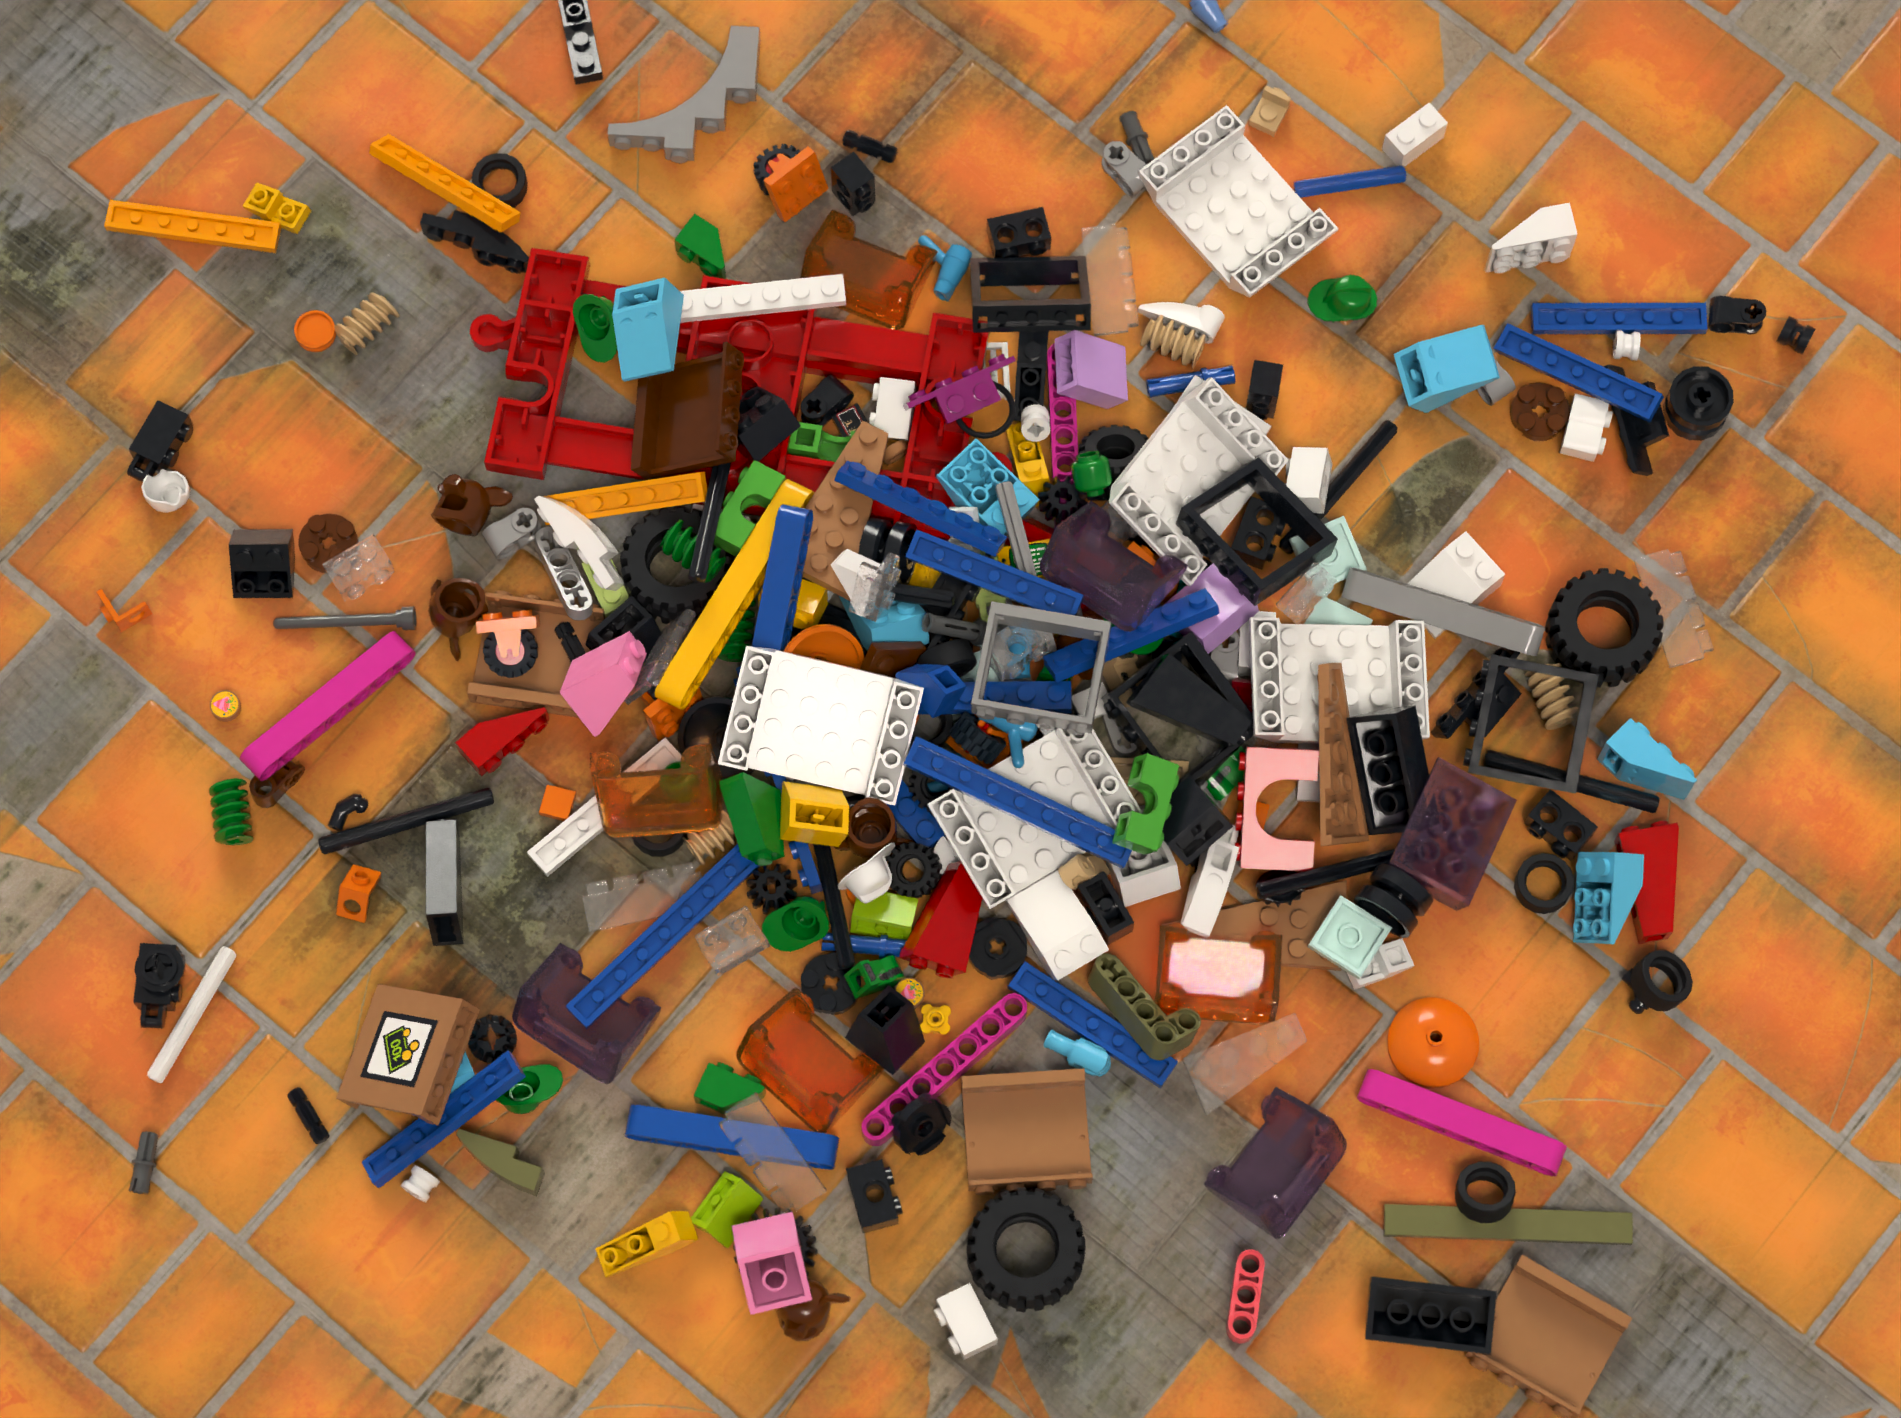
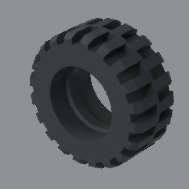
M676 506V511L668 512V507L659 509L660 514L657 516L649 513L643 517L644 524L636 523L631 528L632 536H626L623 542L624 551L620 555L621 572L628 596H633L649 612L654 620L658 616L661 617V622L671 625L672 620H678L679 625H688L687 619L695 618L697 621L732 565L734 557L732 554L721 549L719 558L726 556V561L718 574L707 583L699 582L695 584L692 582L681 587H671L656 581L651 575L650 564L653 558L663 550V547H660L667 531L676 522L683 520L684 524L681 530L684 531L689 526L693 527L691 537L694 538L698 534L702 511L693 509L689 513L686 512L685 507Z
M1599 568L1595 575H1593L1591 570L1582 572L1579 579L1577 577L1570 579L1565 588H1561L1556 595L1545 625V631L1548 633L1546 644L1547 648H1553L1551 657L1554 662L1558 663L1561 661L1563 663L1562 668L1599 675L1597 687L1600 688L1603 682H1608L1609 687H1615L1619 685L1621 680L1628 683L1635 678L1637 673L1641 674L1647 668L1649 662L1652 661L1662 640L1663 633L1661 630L1664 626L1663 616L1658 615L1661 606L1658 600H1651L1653 592L1650 588L1646 586L1643 589L1639 586L1641 580L1635 576L1631 579L1624 577V571L1616 570L1615 574H1610L1608 568ZM1591 607H1606L1618 612L1630 627V641L1627 645L1613 650L1593 646L1585 640L1578 629L1577 618L1579 614Z
M1025 1187L1017 1188V1192L1009 1193L1008 1190L1000 1193L999 1198L995 1200L991 1198L984 1204L983 1210L977 1212L969 1229L966 1253L969 1271L973 1275V1281L977 1287L984 1291V1295L990 1301L992 1299L999 1302L998 1306L1005 1309L1009 1306L1016 1308L1018 1312H1025L1026 1309H1034V1311L1043 1310L1044 1306L1049 1304L1053 1306L1060 1302L1062 1296L1069 1294L1082 1272L1086 1248L1082 1225L1074 1217V1211L1069 1205L1065 1207L1061 1203V1198L1054 1194L1051 1197L1045 1195V1190L1036 1188L1035 1192L1026 1191ZM1028 1222L1037 1224L1046 1229L1054 1241V1260L1051 1266L1039 1276L1023 1278L1012 1275L1002 1267L998 1260L996 1252L998 1239L1006 1228L1016 1223Z

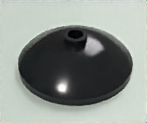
M725 696L708 697L694 704L683 716L678 730L679 751L685 759V763H689L696 768L701 780L714 785H720L719 781L742 772L751 775L755 771V769L748 768L746 771L718 764L733 698Z

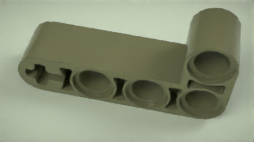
M1104 953L1096 958L1088 976L1090 987L1150 1058L1154 1060L1167 1059L1192 1043L1201 1025V1018L1197 1012L1190 1008H1182L1166 1016L1116 956Z

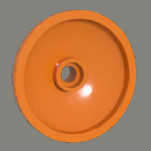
M819 624L804 629L793 637L784 649L785 652L818 658V660L860 669L865 658L858 640L846 629L832 624Z
M1428 997L1407 1004L1397 1013L1388 1031L1387 1048L1393 1065L1404 1078L1422 1087L1442 1088L1460 1081L1469 1073L1478 1056L1479 1036L1473 1020L1464 1009L1449 1000ZM1433 1033L1439 1034L1441 1041L1433 1042L1430 1035Z

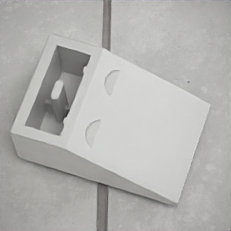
M1570 203L1540 208L1491 246L1486 262L1485 273L1494 271L1499 274L1515 267L1532 268L1542 262L1560 263L1569 258L1578 235Z

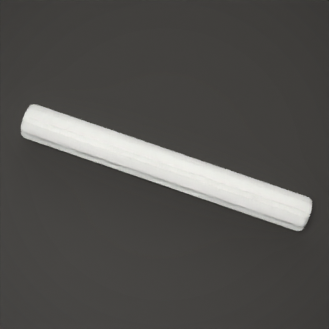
M225 946L220 948L150 1067L147 1076L151 1080L161 1084L166 1078L235 960L236 953L232 949Z

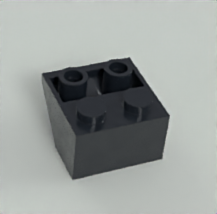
M759 386L743 394L739 409L740 420L738 422L737 450L744 457L752 461H760L801 426L784 399Z
M234 529L229 542L233 598H293L295 566L293 529Z
M633 596L629 597L589 632L585 644L590 650H593L630 631L634 638L643 644L647 653L642 667L650 661L655 662L670 648L654 618Z
M1188 774L1178 782L1176 789L1172 792L1170 800L1172 808L1169 817L1165 820L1162 832L1164 833L1166 844L1188 866L1233 826L1228 817Z
M889 985L857 1016L845 1036V1039L892 1075L925 1042L913 1003Z

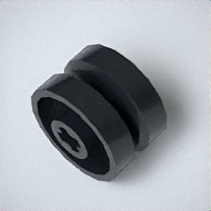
M1694 366L1683 370L1674 378L1663 404V415L1668 427L1678 436L1688 440H1705L1713 437L1722 429L1734 403L1733 389L1728 379L1712 368Z
M871 517L863 530L858 554L885 566L882 578L885 582L908 585L916 562L906 559L905 556L917 527L915 524L899 521L892 526L890 520Z
M1385 863L1378 864L1369 878L1372 885H1363L1356 895L1354 902L1363 910L1392 927L1390 933L1402 938H1409L1418 924L1416 916H1424L1432 905L1433 899L1419 882L1405 872Z

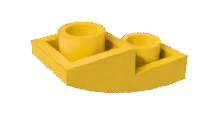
M260 183L255 184L243 204L244 209L266 221L280 222L283 229L295 234L299 233L311 213L308 205L286 198L279 190Z

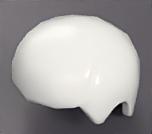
M161 469L156 476L147 475L141 486L147 503L156 511L163 513L173 512L186 504L191 491L186 477L178 471H166L165 469Z

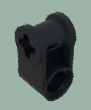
M1728 296L1713 297L1710 299L1708 328L1717 333L1755 334L1762 328L1763 320L1766 316V307L1761 301L1756 299H1740Z
M833 374L828 375L802 400L800 406L802 412L801 421L824 427L832 419V415L844 410L850 404L854 393Z

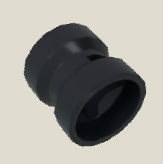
M1789 316L1776 342L1783 346L1790 345L1794 348V351L1803 354L1816 328L1810 325L1803 326L1798 323L1797 319ZM1797 332H1799L1800 335L1798 336L1797 340L1794 339Z

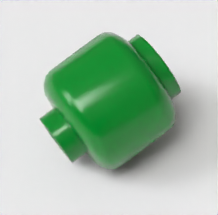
M1088 451L1078 454L1076 460L1071 464V472L1076 490L1086 492L1088 497L1104 494V489L1112 483L1109 460L1106 456L1100 455L1099 451Z

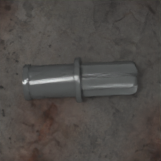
M1136 111L1122 114L1119 120L1127 136V145L1131 146L1133 153L1146 164L1154 160V157L1147 142L1148 134L1143 132Z
M142 1132L140 1135L136 1160H132L134 1168L129 1192L149 1194L153 1168H156V1163H153L158 1142V1134Z

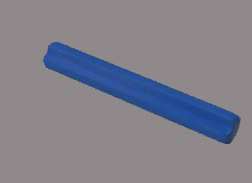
M1400 165L1299 180L1294 182L1293 188L1295 193L1301 198L1396 184L1406 181V170L1404 166Z

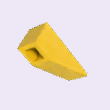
M1021 422L1011 424L1006 430L1014 475L1038 498V494L1044 492V483H1050L1040 442L1029 441L1022 435Z
M669 1211L595 1248L605 1277H610L673 1253L699 1239L688 1211Z

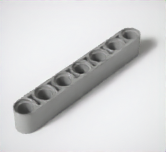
M1349 568L1341 595L1343 598L1416 621H1424V623L1531 656H1537L1545 631V627L1540 624L1357 568Z

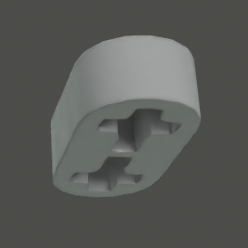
M1108 714L1102 715L1103 724L1115 754L1122 758H1129L1135 755L1138 748L1134 743L1130 744V749H1126L1124 745H1118L1121 743L1120 733H1122V726L1118 727L1115 719H1109L1108 717L1110 716Z

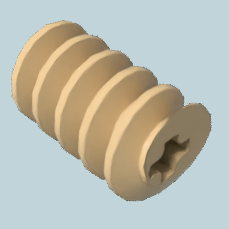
M373 292L368 295L369 302L362 300L359 303L361 310L354 308L351 310L352 317L345 316L343 318L344 325L337 323L334 326L340 341L355 355H358L354 347L355 345L363 349L366 348L363 341L364 337L371 341L375 339L371 332L373 329L379 333L383 332L379 324L380 322L388 326L392 324L388 317L389 314L396 318L400 316L387 299Z
M1160 315L1155 321L1151 318L1143 333L1140 345L1145 347L1151 341L1150 350L1155 352L1161 346L1162 356H1166L1172 351L1171 360L1177 361L1182 356V365L1187 366L1193 360V369L1203 351L1206 335L1203 334L1198 340H1195V330L1192 329L1185 335V325H1181L1177 330H1174V320H1171L1165 326L1163 325V315Z
M1548 663V664H1545V665H1550V666H1555V667H1560V668L1562 667L1560 663H1557V664H1549V663ZM1530 671L1524 674L1526 677H1530L1527 683L1529 687L1534 688L1532 696L1538 699L1536 702L1537 708L1543 709L1540 714L1541 718L1548 720L1545 723L1547 730L1561 728L1574 721L1572 715L1578 711V707H1569L1568 704L1575 698L1574 696H1564V693L1570 689V685L1560 686L1559 684L1565 678Z
M722 809L716 811L718 820L709 815L706 817L708 827L702 822H698L696 824L698 833L688 829L686 830L688 840L683 837L692 855L702 865H705L703 856L705 853L711 858H715L714 847H717L722 852L725 851L723 841L726 840L732 845L735 844L734 830L729 815Z

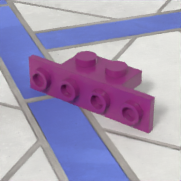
M1004 354L988 360L990 366L979 371L978 366L972 367L961 373L963 378L952 382L950 377L935 384L937 390L926 394L923 389L908 396L910 402L904 404L903 407L906 411L935 398L947 425L1000 401V395L990 373L1010 365L1016 360L1014 356L1006 359Z

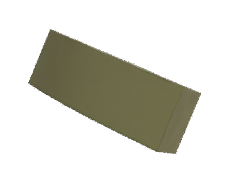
M458 1129L456 1135L460 1142L486 1170L514 1188L537 1197L545 1175L542 1167L517 1160L520 1152L516 1146Z

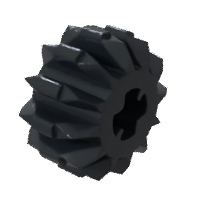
M1055 476L1053 478V485L1048 482L1044 483V492H1040L1038 498L1041 501L1039 511L1046 512V521L1056 518L1057 526L1061 525L1062 520H1066V523L1071 526L1073 524V517L1078 520L1083 518L1082 510H1087L1088 502L1085 501L1087 493L1076 490L1074 483L1070 484L1069 476L1065 477L1064 482H1060V479ZM1060 498H1066V504H1060Z
M780 864L775 865L774 871H770L769 865L763 866L764 873L755 869L753 871L755 879L747 880V886L751 888L747 892V898L755 899L752 903L754 909L763 905V914L766 915L769 913L770 908H774V910L779 909L780 905L785 906L789 904V899L797 898V892L793 890L797 886V880L790 879L792 873L789 869L781 873ZM774 884L776 893L770 894L768 885Z

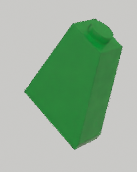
M744 772L719 781L741 856L759 866L770 865L774 860L785 857L784 840H780L781 790Z

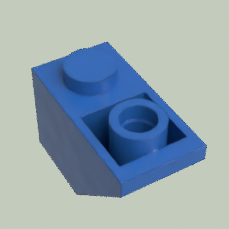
M916 664L897 672L895 675L899 680L924 688L920 705L932 718L954 710L966 688V684L948 665Z

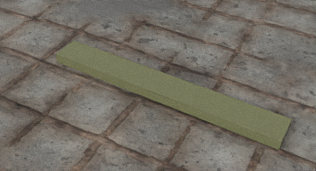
M1384 1204L1383 1237L1632 1245L1633 1219L1632 1213L1511 1208L1509 1214L1502 1220L1494 1223H1478L1463 1215L1457 1206Z

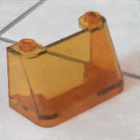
M831 210L806 248L800 278L843 274L846 305L836 306V308L889 329H902L917 303L935 264L938 251L923 245H914L908 251L907 256L904 257L856 238V225L854 221L845 214Z
M711 744L694 745L687 748L681 756V768L621 773V764L615 754L611 752L590 753V770L602 827L607 835L621 838L705 832L714 830L721 823L722 792L719 781L722 780V774Z
M1179 923L1160 925L1154 1002L1166 1016L1179 1009L1190 1008L1199 1014L1201 1020L1253 1025L1273 1023L1279 1005L1283 935H1275L1271 931H1260L1257 935L1252 936L1250 942L1190 937V932Z
M795 987L749 1026L737 1049L736 1056L739 1064L750 1075L762 1080L761 1085L765 1086L775 1098L813 1132L826 1133L882 1075L884 1068L865 1053L859 1054L854 1059L811 1020L814 1015L811 998Z

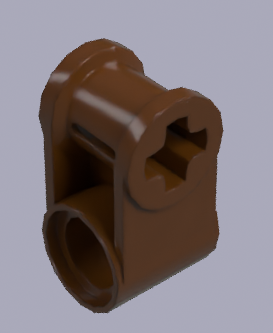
M290 760L264 781H260L254 776L249 784L254 802L262 808L274 806L289 788L299 781L305 771V767L301 764L296 765ZM263 786L272 788L266 795L257 794L258 790Z

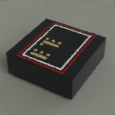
M858 403L832 415V421L841 437L851 436V430L856 431L862 421L868 423Z

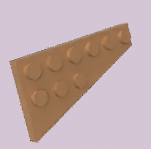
M862 421L805 507V509L813 511V524L802 577L849 601L851 599L831 564L844 550L849 549L858 554L863 530L871 517L874 499L834 480L838 470L847 461L860 463L866 467V470L880 475L888 443V433L865 421Z
M1342 663L1318 665L1317 675L1319 690L1320 847L1369 841L1366 819L1346 720L1350 715Z
M1347 880L1305 890V892L1301 893L1300 900H1292L1291 905L1281 903L1277 907L1274 902L1266 905L1265 901L1262 900L1220 910L1208 938L1180 928L1181 920L1162 924L1159 957L1341 971L1340 967L1308 948V945L1340 895L1346 898Z

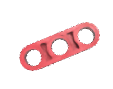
M1253 1249L1245 1250L1238 1256L1234 1269L1226 1332L1228 1337L1238 1344L1248 1342L1252 1338L1257 1325L1265 1261L1263 1256ZM1246 1259L1254 1260L1258 1265V1270L1254 1273L1246 1272L1242 1268V1261ZM1240 1290H1249L1253 1294L1254 1300L1249 1304L1242 1303L1237 1297V1293ZM1237 1320H1243L1249 1325L1250 1331L1246 1334H1238L1234 1331L1233 1323Z

